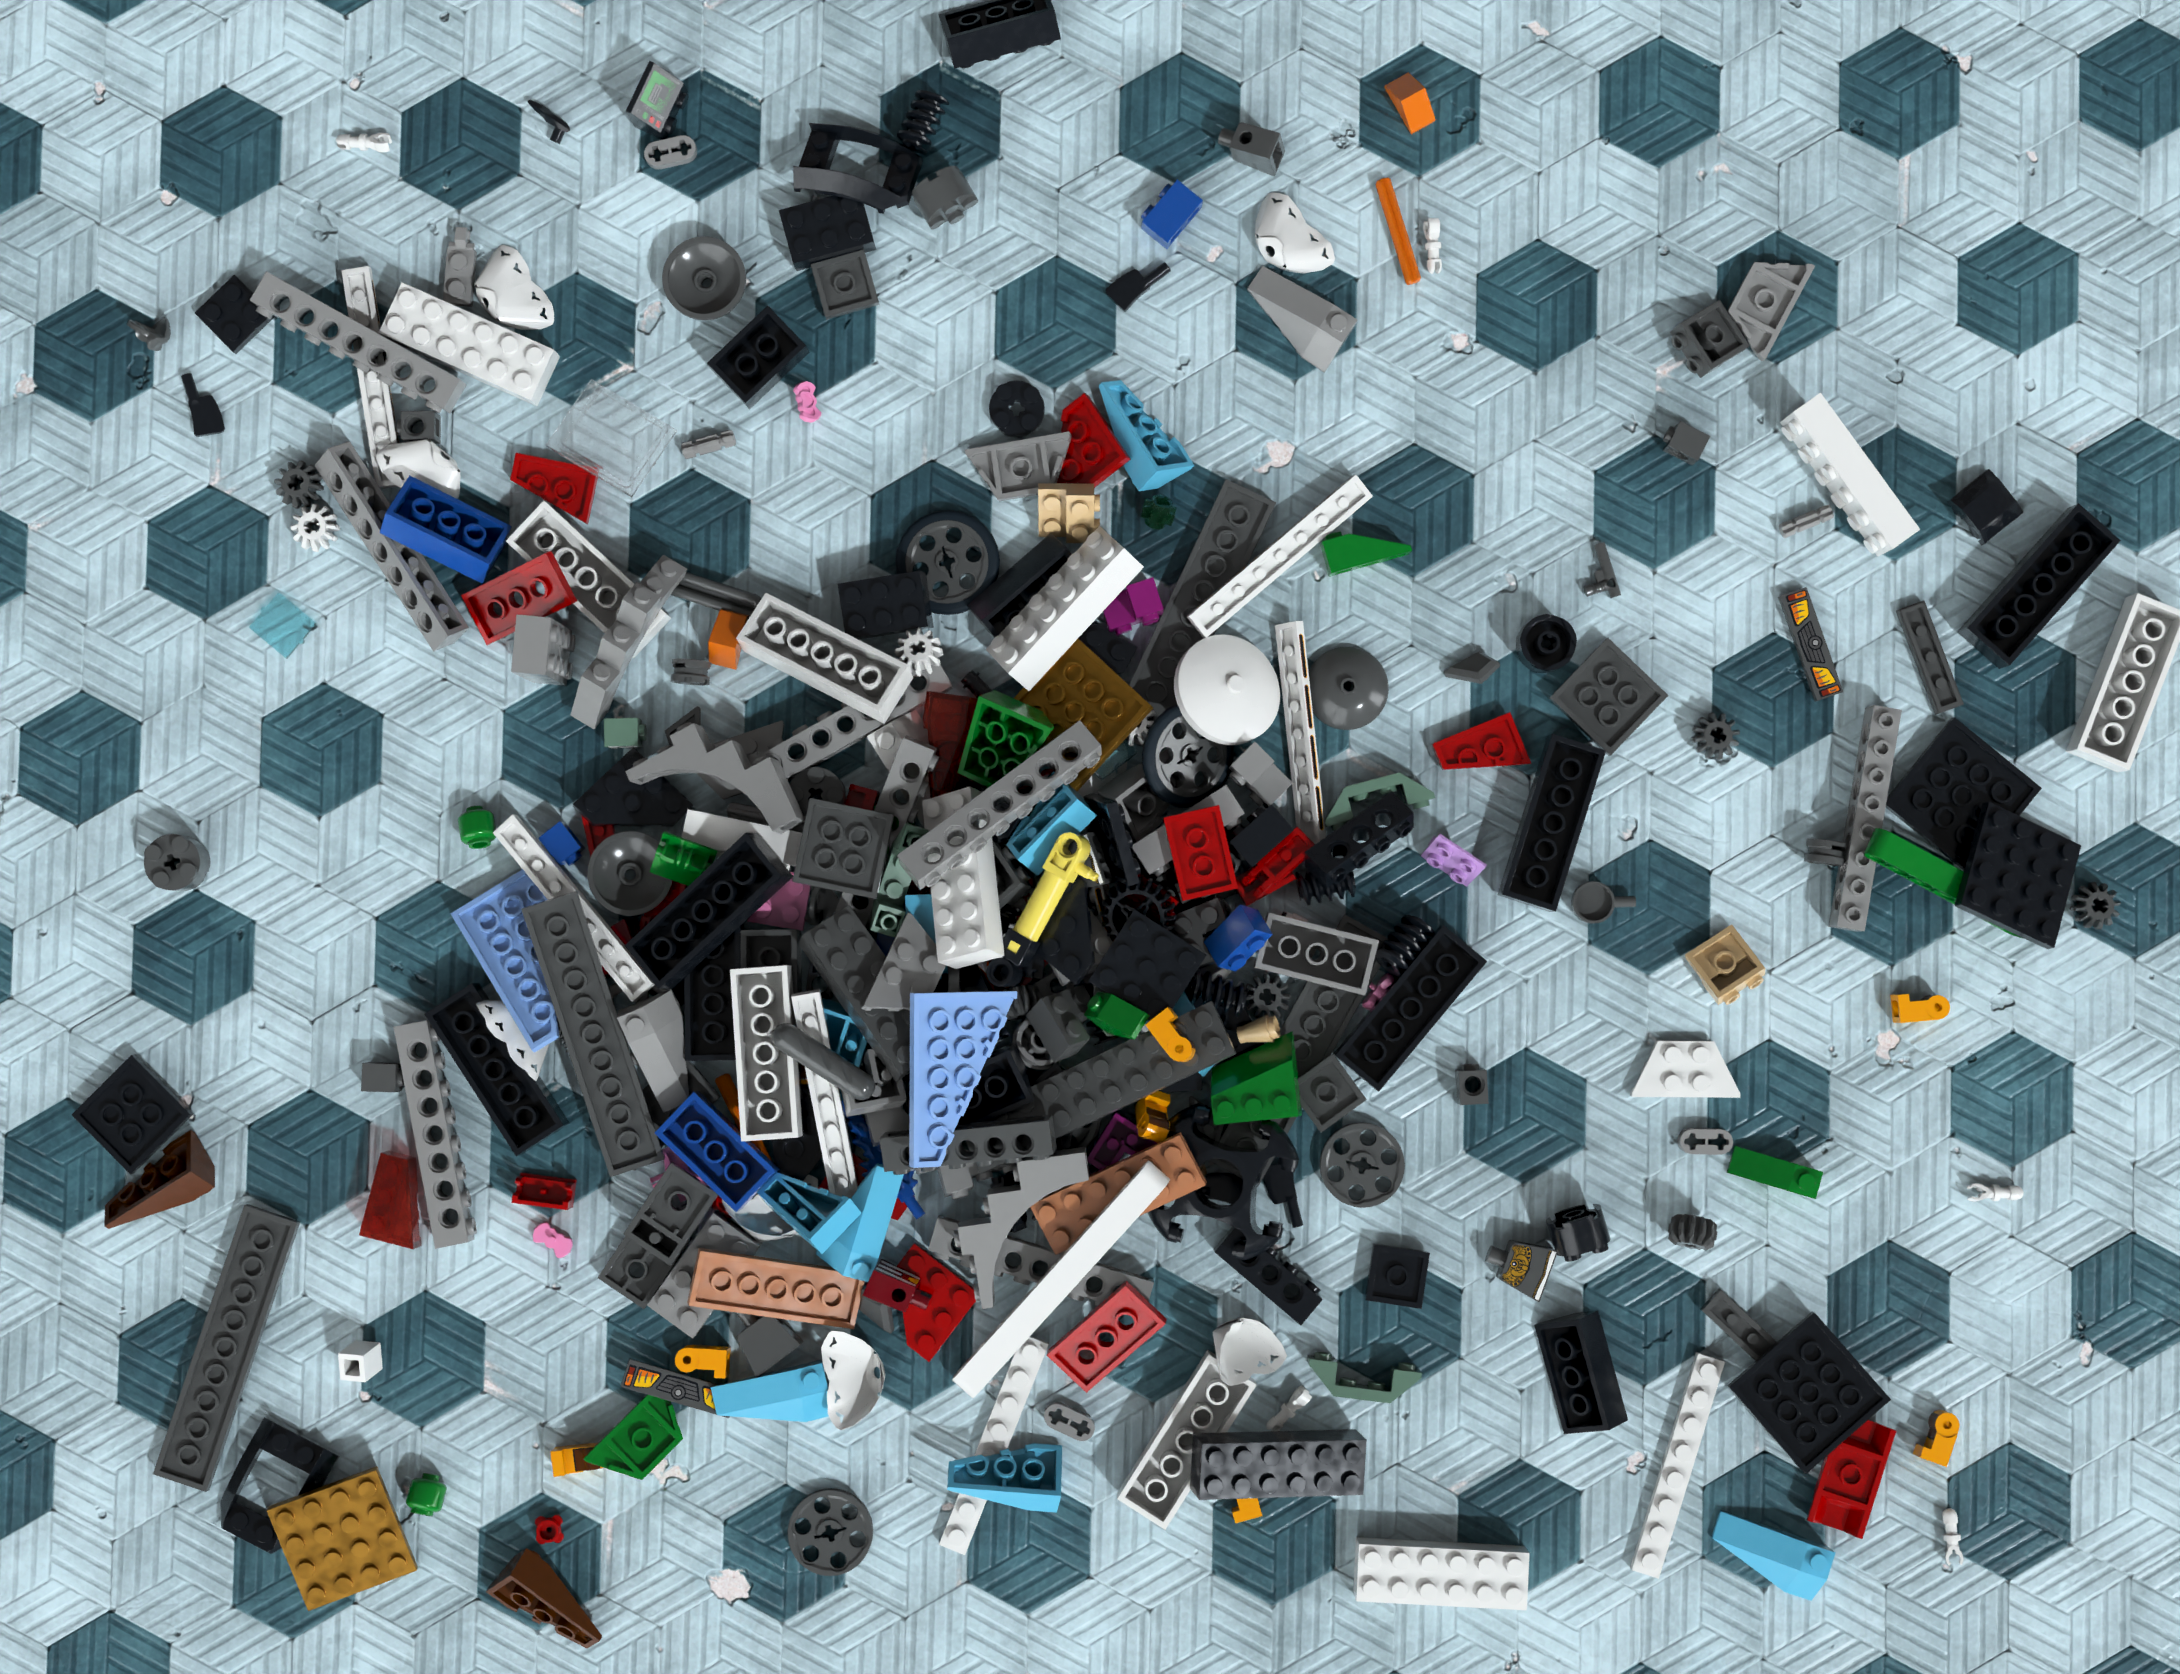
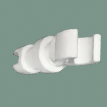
M377 133L370 137L367 134H360L359 136L341 134L336 138L337 146L343 150L360 148L361 151H367L368 148H371L378 152L390 151L388 143H392L388 133Z
M1428 218V221L1423 222L1424 235L1427 239L1425 250H1428L1427 269L1431 274L1434 273V270L1438 274L1442 269V262L1439 258V249L1442 247L1441 242H1438L1440 220L1439 218Z
M1971 1184L1966 1187L1967 1189L1975 1188L1978 1192H1982L1977 1197H1968V1200L1972 1202L1990 1198L1991 1201H1999L2000 1198L2018 1200L2023 1197L2024 1193L2021 1187L2015 1185L2000 1187L1998 1184H1991L1990 1187L1982 1184Z
M1302 1385L1299 1386L1290 1397L1287 1404L1283 1403L1280 1406L1282 1410L1276 1416L1273 1415L1267 1422V1430L1280 1431L1284 1427L1283 1424L1289 1418L1293 1419L1296 1415L1295 1411L1304 1407L1311 1400L1312 1396L1309 1394V1391Z
M1947 1508L1942 1514L1946 1534H1943V1540L1947 1541L1945 1560L1948 1565L1951 1564L1949 1556L1953 1554L1952 1550H1954L1955 1554L1959 1555V1564L1962 1565L1963 1555L1958 1543L1961 1540V1534L1957 1533V1513L1952 1508Z

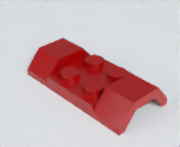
M1867 1420L1824 1458L1807 1521L1823 1524L1863 1539L1896 1430Z

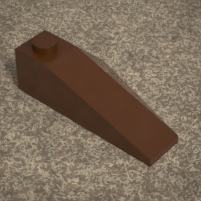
M189 1130L169 1143L162 1150L165 1154L155 1164L149 1162L143 1168L145 1172L135 1183L129 1182L105 1205L104 1226L110 1229L192 1202L215 1188V1166L195 1132Z
M526 1548L515 1555L486 1590L489 1595L515 1612L520 1608L534 1615L532 1621L538 1624L543 1622L555 1626L557 1634L585 1648L591 1647L602 1638L601 1633L551 1566L542 1560L541 1556L535 1551Z

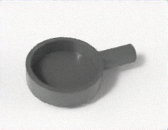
M1593 881L1580 885L1574 891L1571 906L1577 918L1583 922L1594 924L1608 919L1613 913L1614 908L1636 907V897L1614 896L1608 886Z

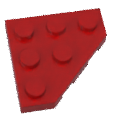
M1083 393L1063 409L1061 433L1069 431L1072 438L1057 483L1094 484L1095 488L1131 459L1089 395Z
M914 1242L897 1266L921 1278L918 1289L932 1294V1298L926 1310L910 1304L906 1312H903L906 1342L911 1349L930 1362L976 1300L974 1288Z

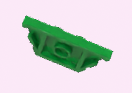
M647 1394L582 1459L585 1462L643 1480L683 1439L676 1420L673 1404L671 1401Z

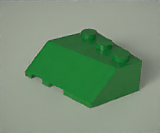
M994 690L980 695L957 773L990 787L1035 754L1054 726L1043 711Z
M1293 1031L1274 1039V1042L1265 1043L1212 1068L1211 1103L1214 1125L1302 1116Z

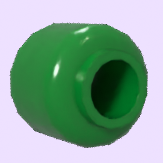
M471 806L466 809L465 813L459 816L460 838L464 844L469 845L471 849H482L491 845V842L496 838L493 834L496 830L495 819L491 811L483 809L482 806Z
M423 1473L422 1478H414L411 1481L406 1499V1504L411 1508V1513L433 1517L434 1512H439L442 1509L447 1487L444 1483L439 1482L440 1476Z

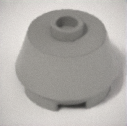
M1029 1019L1023 1020L1014 1031L1012 1043L1014 1042L1026 1066L1038 1070L1049 1069L1056 1062H1053Z

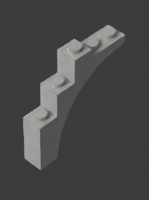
M662 555L640 583L636 582L624 596L616 621L601 638L596 659L581 675L570 716L592 729H595L606 716L619 683L637 647L662 606L684 578L687 568Z
M685 723L676 729L677 732L670 735L674 746L668 745L660 748L657 751V755L650 759H640L633 763V768L625 771L629 781L639 785L658 777L678 773H702L715 776L731 783L746 794L762 812L772 831L782 834L805 822L804 815L778 760L764 756L753 761V766H751L740 743L726 739L715 744V749H713L704 727L695 723Z
M902 1107L864 1114L873 1147L880 1145V1137L885 1132L909 1130V1115ZM1017 1162L1005 1163L984 1174L979 1173L975 1163H966L965 1167L959 1169H949V1165L938 1167L937 1170L944 1196L952 1195L953 1200L969 1195L968 1191L974 1187L972 1178L976 1177L977 1181H983L992 1178L993 1172L1003 1170L1004 1174L1012 1173L1013 1165H1017ZM921 1168L910 1169V1172L916 1170V1174L926 1173L921 1172Z
M1086 1147L1058 1150L1045 1160H1033V1157H1023L1022 1161L1017 1162V1165H1013L1014 1181L1020 1182V1184L990 1188L987 1197L983 1198L985 1215L990 1214L991 1217L959 1221L958 1230H954L955 1246L961 1247L962 1255H974L969 1256L971 1273H976L978 1283L974 1284V1295L976 1301L981 1300L982 1309L993 1308L996 1260L1002 1243L1017 1220L1028 1208L1046 1195L1067 1185L1089 1180L1090 1173Z

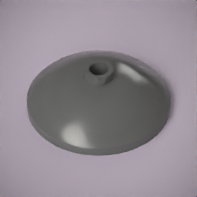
M695 237L678 245L668 256L662 274L663 288L669 302L681 314L695 320H713L728 314L740 302L746 287V271L740 256L729 244L713 237ZM705 279L712 280L709 287L702 286Z
M1355 647L1334 648L1322 654L1309 669L1313 714L1327 726L1339 730L1358 729L1371 723L1382 712L1388 698V679L1380 662L1370 653ZM1351 682L1353 690L1350 692L1345 691L1343 684Z
M626 831L606 838L596 847L589 860L587 878L592 894L603 907L619 915L636 916L653 910L665 899L670 890L672 880L649 872L659 842L644 833ZM627 870L635 871L636 877L633 880L626 879L625 872Z

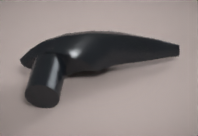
M528 100L530 106L547 123L555 127L550 140L560 144L564 133L570 131L568 124L547 107Z

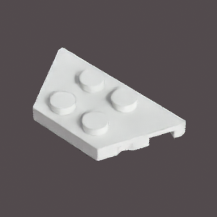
M1655 1041L1650 1051V1056L1647 1062H1645L1637 1083L1630 1092V1096L1740 1098V1092L1714 1041Z

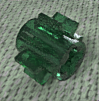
M1155 495L1152 500L1145 499L1141 517L1145 518L1147 526L1160 530L1165 527V524L1172 526L1177 508L1172 506L1173 503L1167 496Z

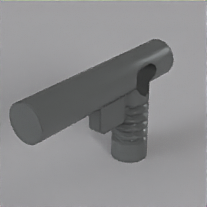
M1605 542L1594 545L1601 570L1594 572L1596 583L1584 586V593L1588 597L1608 590L1610 598L1620 596L1621 592ZM1612 580L1614 587H1609L1607 582Z

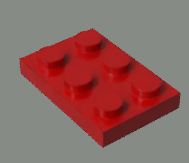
M1219 805L1163 818L1182 901L1238 888Z

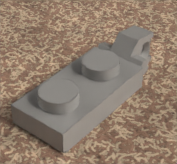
M456 227L455 242H449L447 248L443 301L455 306L472 307L477 252L475 251V244L470 243V231L464 227Z

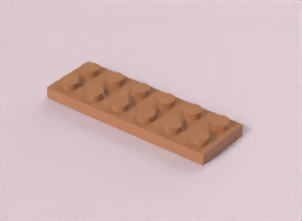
M1182 1133L1171 1136L1090 1174L1088 1181L1067 1185L1056 1190L1032 1205L1030 1208L1055 1255L1067 1250L1148 1160L1168 1176L1170 1181L1141 1215L1205 1186L1207 1181Z
M699 1248L687 1303L688 1306L854 1329L861 1300V1290L865 1281L842 1276L834 1268Z

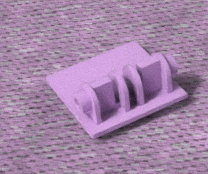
M1439 834L1437 837L1434 836L1429 842V846L1421 854V857L1429 865L1439 868L1448 874L1454 882L1463 884L1466 887L1487 866V864L1442 834Z

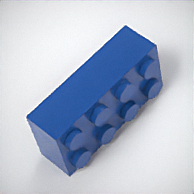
M409 475L385 513L380 534L483 584L503 551L512 526Z
M699 1091L693 1092L655 1132L735 1212L740 1211L779 1170L751 1141L741 1142L740 1130Z

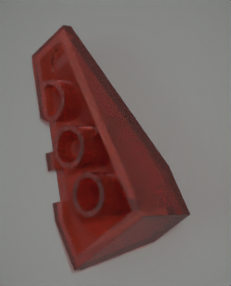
M931 691L926 693L923 727L928 730L929 745L938 748L935 755L939 756L934 772L929 771L928 773L930 798L953 792L961 776L968 779L957 772L978 701L977 698Z

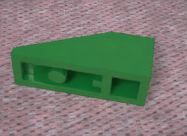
M1341 531L1328 534L1325 537L1326 540L1320 544L1329 577L1406 556L1412 551L1411 545L1354 534L1342 535Z
M1737 1146L1733 1148L1727 1169L1729 1174L1813 1199L1817 1197L1823 1175L1822 1171Z

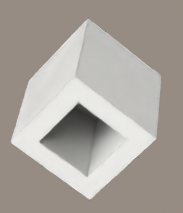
M355 1340L338 1353L340 1380L367 1382L383 1369L381 1343Z

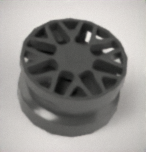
M672 659L674 674H671L670 682L686 685H710L708 670L711 667V662L695 659Z
M1823 839L1806 840L1809 848L1808 853L1804 855L1805 862L1844 866L1845 859L1842 858V853L1845 851L1846 843Z

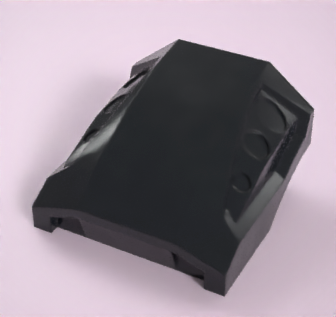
M1987 469L1947 501L1952 506L1953 512L1969 526L1968 528L1972 536L1980 539L1978 542L1981 546L1986 544L1987 541L2023 513L2015 498L1990 469Z

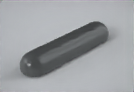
M686 572L684 578L671 593L672 596L718 611L724 609L748 615L747 620L761 600V597L756 594Z
M789 1023L780 1024L774 1029L772 1041L779 1050L857 1100H865L874 1093L875 1081L868 1073Z

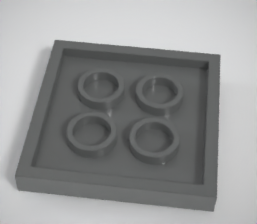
M1606 638L1548 699L1597 746L1606 750L1608 756H1611L1669 695L1609 638Z
M810 798L792 882L877 899L894 815Z

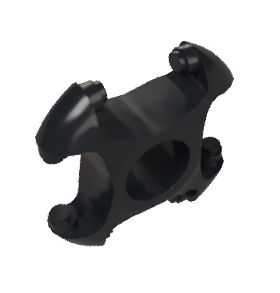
M1197 1103L1178 1112L1168 1120L1170 1128L1166 1139L1181 1132L1200 1170H1202L1208 1160L1213 1158L1232 1162L1240 1170L1243 1178V1191L1240 1198L1233 1204L1219 1205L1210 1201L1204 1195L1202 1189L1199 1188L1177 1198L1171 1207L1162 1205L1149 1211L1148 1215L1159 1233L1167 1241L1181 1243L1184 1235V1229L1181 1228V1224L1175 1223V1218L1178 1215L1205 1216L1225 1222L1239 1229L1246 1237V1240L1240 1239L1239 1243H1234L1232 1256L1241 1260L1253 1258L1277 1243L1282 1238L1283 1224L1280 1222L1269 1221V1224H1264L1263 1230L1257 1226L1255 1220L1256 1194L1262 1173L1268 1160L1273 1156L1279 1157L1278 1164L1281 1165L1282 1170L1295 1172L1299 1162L1298 1154L1292 1141L1276 1121L1262 1120L1259 1134L1262 1135V1139L1269 1141L1268 1146L1264 1149L1230 1147L1203 1135L1197 1129L1196 1123L1203 1125L1204 1121H1209L1211 1108Z

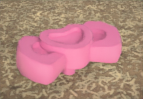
M808 381L796 384L793 392L798 402L799 418L804 422L812 423L820 418L821 411L816 407L817 399L813 395L816 387Z
M1385 974L1376 985L1371 982L1369 986L1371 991L1362 1002L1365 1009L1371 1010L1375 1003L1385 994L1388 987L1395 981L1392 974Z
M548 1222L540 1223L534 1229L533 1241L535 1243H545L546 1247L553 1248L557 1258H563L571 1252L573 1246L572 1239L565 1237L563 1233H558L555 1228H551Z

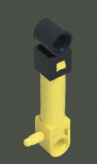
M1068 832L1060 835L1042 866L1045 869L1042 877L1014 928H1009L1003 938L1005 956L992 960L987 967V978L993 985L1008 988L1018 985L1023 976L1021 967L1029 966L1041 944L1038 939L1069 882L1074 883L1078 874L1092 881L1098 879V873L1084 864L1091 851L1090 843L1084 836ZM1076 841L1077 850L1074 854L1070 855L1068 851L1069 844ZM1004 966H1007L1009 974L1003 980L1000 972Z

